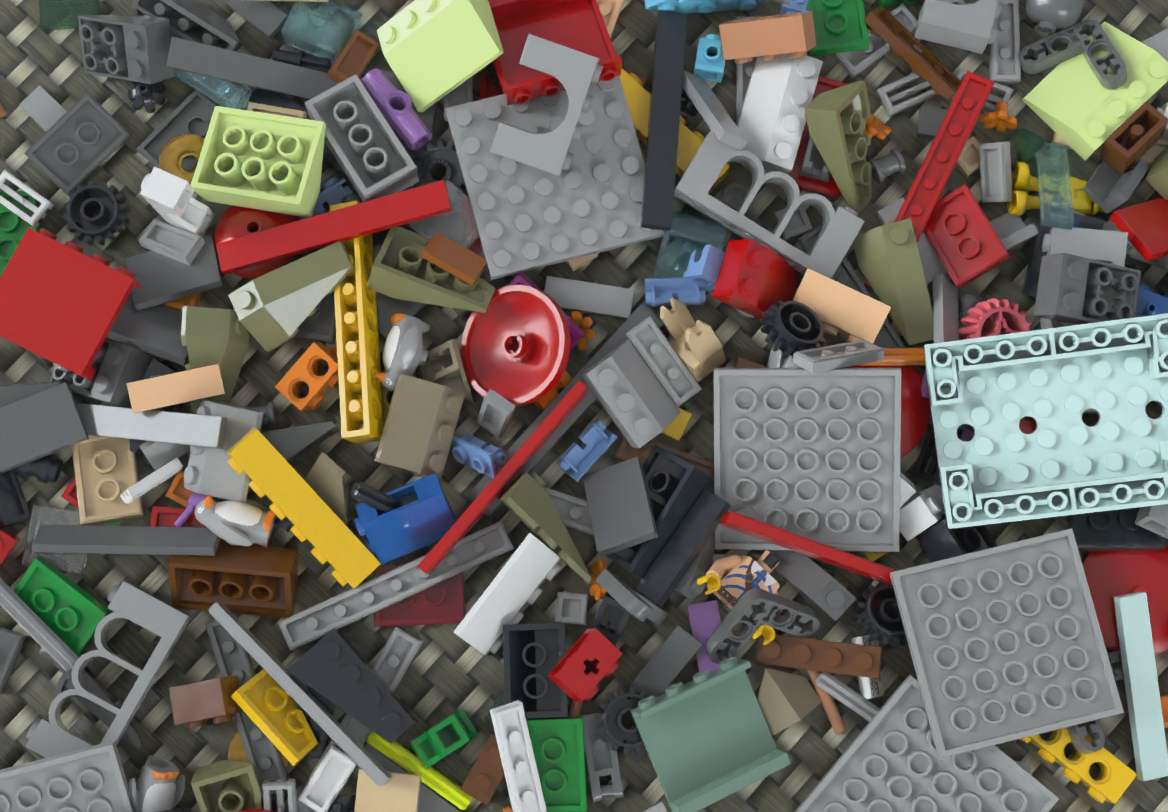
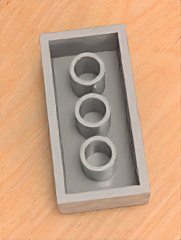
M356 74L305 102L309 118L326 124L324 141L363 202L401 192L419 182L416 165Z

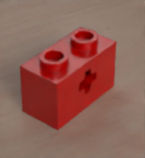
M596 628L587 629L549 673L548 677L574 701H584V699L588 701L599 690L597 684L604 675L608 677L619 666L617 660L623 653ZM584 661L591 662L588 666L591 672H583L586 669Z

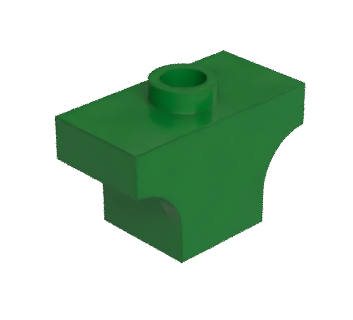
M461 709L409 744L426 770L479 734L464 710Z

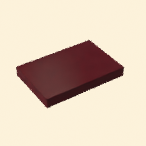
M403 565L378 566L373 571V579ZM464 572L375 612L374 627L461 623L466 616Z

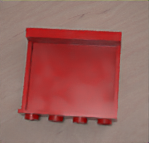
M488 0L504 52L493 60V64L507 106L524 104L531 99L542 96H554L566 90L563 84L554 76L519 64L528 34L600 58L598 65L603 66L599 81H610L617 76H621L622 59L621 56H616L597 0Z
M28 227L0 277V337L91 381L96 370L90 366L133 287L141 289L142 285L134 279L136 274L121 266H119L118 270H115L108 266L110 263L108 260L93 253L90 258L82 254L84 249L70 241H67L65 245L56 241L57 236L43 228L37 232Z

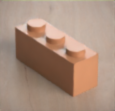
M812 11L730 20L719 25L724 60L734 59L735 64L751 62L752 57L761 56L762 61L779 59V54L789 53V58L803 57L807 55L808 50L816 47Z

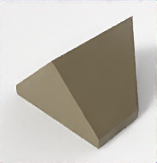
M451 339L428 351L425 364L417 366L419 378L465 394L464 400L474 403L456 339Z
M323 452L313 465L305 481L347 523L350 483L354 479Z
M765 668L757 701L770 733L774 736L803 719L821 703V700L805 676Z

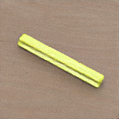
M374 731L368 736L366 741L369 745L407 772L422 774L421 782L461 810H465L473 797L460 790V786L431 766L425 770L419 758L398 742L391 744Z

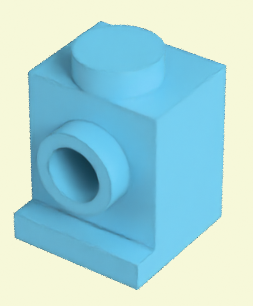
M708 34L706 38L700 37L694 75L706 81L721 83L725 65L721 36ZM707 53H712V54H717V55L714 56V57H710V56L707 55Z

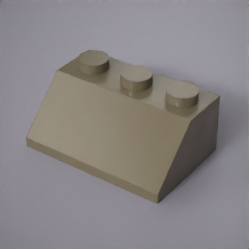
M399 374L374 461L423 478L435 473L438 480L441 481L465 394L444 385Z

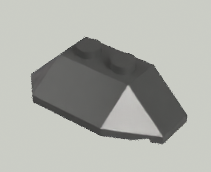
M133 0L131 5L135 15L169 18L171 39L173 36L236 51L239 44V39L231 23L196 0Z

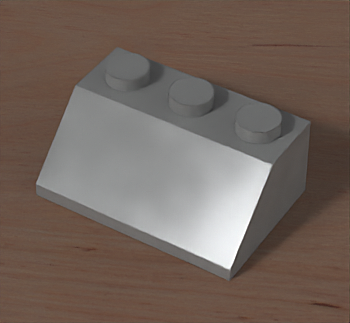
M629 339L580 374L633 448H641L664 431L680 413L677 406Z
M201 399L200 407L196 412L197 415L227 418L223 449L190 446L191 453L188 467L184 471L183 488L203 495L245 503L250 478L245 472L240 476L227 463L231 457L226 452L253 427L260 431L264 413L231 403Z

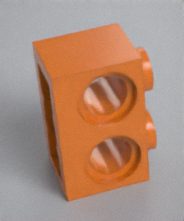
M313 342L278 382L275 388L300 411H310L311 409L314 411L324 402L325 397L323 395L330 387L335 388L339 384L338 358L322 343ZM322 360H326L329 366L328 372L324 376L318 371V365ZM303 382L309 386V393L305 398H302L299 394V387Z

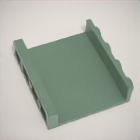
M737 657L723 660L719 663L720 668L711 672L710 670L698 672L692 676L693 681L684 685L683 683L671 685L665 689L666 694L657 698L655 696L646 697L638 702L639 707L630 710L672 812H697L791 764L787 753L776 748L745 671L751 667L749 661L737 659Z

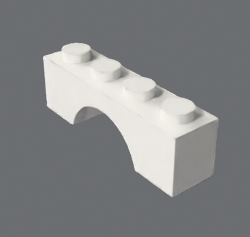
M154 166L151 174L148 173L144 177L140 194L170 225L199 236H204L215 214L208 206L192 198L195 190L188 181Z

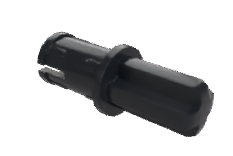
M275 48L273 51L272 60L325 73H328L331 68V60L329 58L308 55L303 50L292 52Z

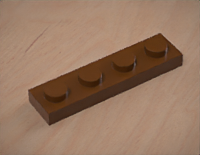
M883 6L872 10L866 16L864 21L869 25L870 31L874 35L882 37L890 45V49L895 55L907 61L911 65V70L917 76L923 77L931 85L935 94L944 97L947 101L956 95L962 82L917 38H914Z
M762 634L759 636L756 663L880 678L883 647L775 634L774 640L763 645L764 637Z

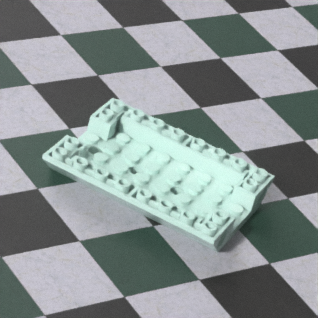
M1168 313L924 345L936 453L948 529L1168 504ZM1151 401H1156L1162 406V414L1156 419L1149 418L1145 412L1146 405ZM1089 408L1097 411L1099 415L1098 423L1092 427L1086 426L1082 421L1083 412ZM1025 416H1030L1036 421V429L1031 434H1024L1019 429V422ZM962 424H969L974 429V437L968 442H963L957 437V429Z

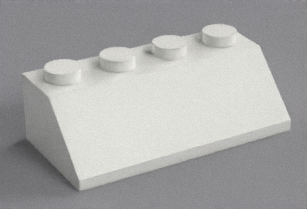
M789 53L779 54V59L762 61L761 56L757 57L737 127L748 141L743 149L754 153L761 160L765 173L780 171L787 174L792 171L806 123L805 108L812 102L823 61L807 55L789 58Z
M529 533L457 626L454 633L482 654L487 656L490 651L495 654L503 644V637H501L503 635V625L518 624L522 620L524 615L520 611L527 602L530 605L534 604L543 592L539 588L546 578L551 581L560 570L561 566L557 564L560 561V557Z

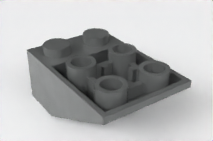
M78 15L85 73L146 84H154L175 76L174 69L166 67L171 44L169 18L148 15Z
M1068 253L1042 256L1034 316L1079 325L1135 318L1141 271Z
M105 339L90 366L96 370L91 381L69 370L65 373L55 366L49 382H67L72 393L113 407L132 408L126 383L142 380L152 359L156 357L132 346Z

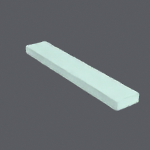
M1135 592L1115 596L1113 599L1137 779L1148 781L1168 776V753L1146 592Z

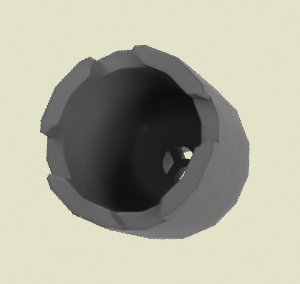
M1026 0L1025 11L1032 22L1038 25L1039 30L1054 33L1055 30L1066 29L1078 21L1085 0Z

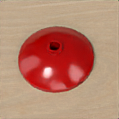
M232 205L223 213L215 229L214 245L217 255V243L253 234L250 233V229L254 226L259 227L256 232L299 221V219L294 215ZM296 255L232 273L242 278L254 280L284 266Z

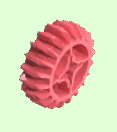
M992 298L987 300V302L977 303L975 307L970 308L966 312L968 316L960 320L964 327L960 328L958 333L965 340L1030 331L1029 327L1034 322L1025 320L1026 311L1018 312L1019 304L1013 303L1009 305V301L1006 299L998 301Z

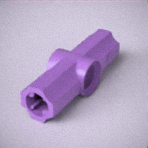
M377 68L369 71L361 78L360 81L390 127L398 133L408 148L414 151L423 148L431 140L432 134L411 108L412 104L409 95L397 90L384 72Z

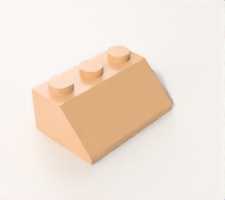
M807 268L793 301L808 306L817 314L826 333L833 336L840 333L848 337L847 342L866 340L873 344L891 309L890 306Z

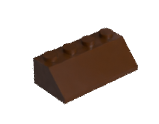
M220 542L215 556L170 555L168 571L173 608L209 611L208 609L215 602L224 604L232 613L280 618H289L294 615L299 573L298 549L257 545L241 546Z

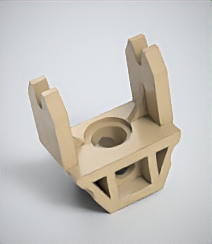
M672 298L670 299L672 309L669 311L665 306H661L660 318L672 337L668 342L695 380L699 382L711 373L714 368L719 367L726 361L723 345L709 324L697 320L695 323L685 304Z

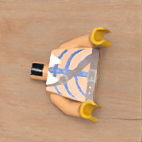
M768 550L757 561L746 555H731L716 560L706 575L697 579V584L701 585L706 582L708 590L705 594L713 593L732 610L743 594L751 589L759 588L779 595L777 591L780 584L770 573L780 561ZM761 623L751 636L753 639H756L762 634L764 637L763 645H766L774 640L775 630L773 627Z

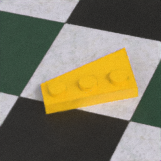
M265 669L242 685L231 696L293 766L318 744L303 712L296 708L291 696Z

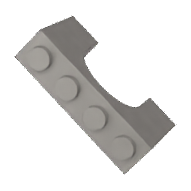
M925 0L919 13L914 38L983 54L987 44H993L997 27L993 26V22L999 17L1002 3L998 2V0H979L970 5H956L940 0Z
M528 34L519 64L557 78L563 84L568 95V112L561 125L547 133H534L505 122H500L490 152L558 176L561 175L562 170L568 171L574 155L569 152L572 141L578 142L583 125L578 123L581 113H588L593 99V95L588 94L592 82L598 83L603 66L598 65L600 58Z

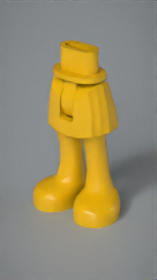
M1016 162L1011 171L1012 201L1007 202L1010 215L1021 216L1025 210L1044 209V207L1057 209L1059 206L1084 215H1095L1097 212L1106 213L1082 190L1087 183L1086 181L1070 176H1065L1062 180L1036 178L1030 175L1027 163ZM1025 191L1057 194V197L1030 196Z

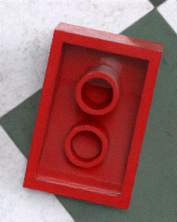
M751 239L728 241L712 297L761 320L772 304L775 305L779 300L783 303L788 300L792 301L800 273L775 251Z

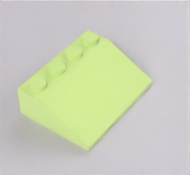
M415 0L377 30L383 55L418 112H424L504 53L488 0Z
M1105 21L1101 26L1126 65L1127 81L1123 86L1116 89L1104 88L1083 54H1080L1060 63L1022 100L1085 161L1118 127L1168 82V62L1157 51ZM1089 35L1088 37L1091 43L1094 41L1093 35ZM1105 50L1096 51L1092 56L1095 58L1105 57L1109 52ZM1111 66L1107 67L1108 74L1110 73L1112 76H1115Z
M215 106L191 186L204 201L310 218L313 216L320 192L326 124L322 121Z

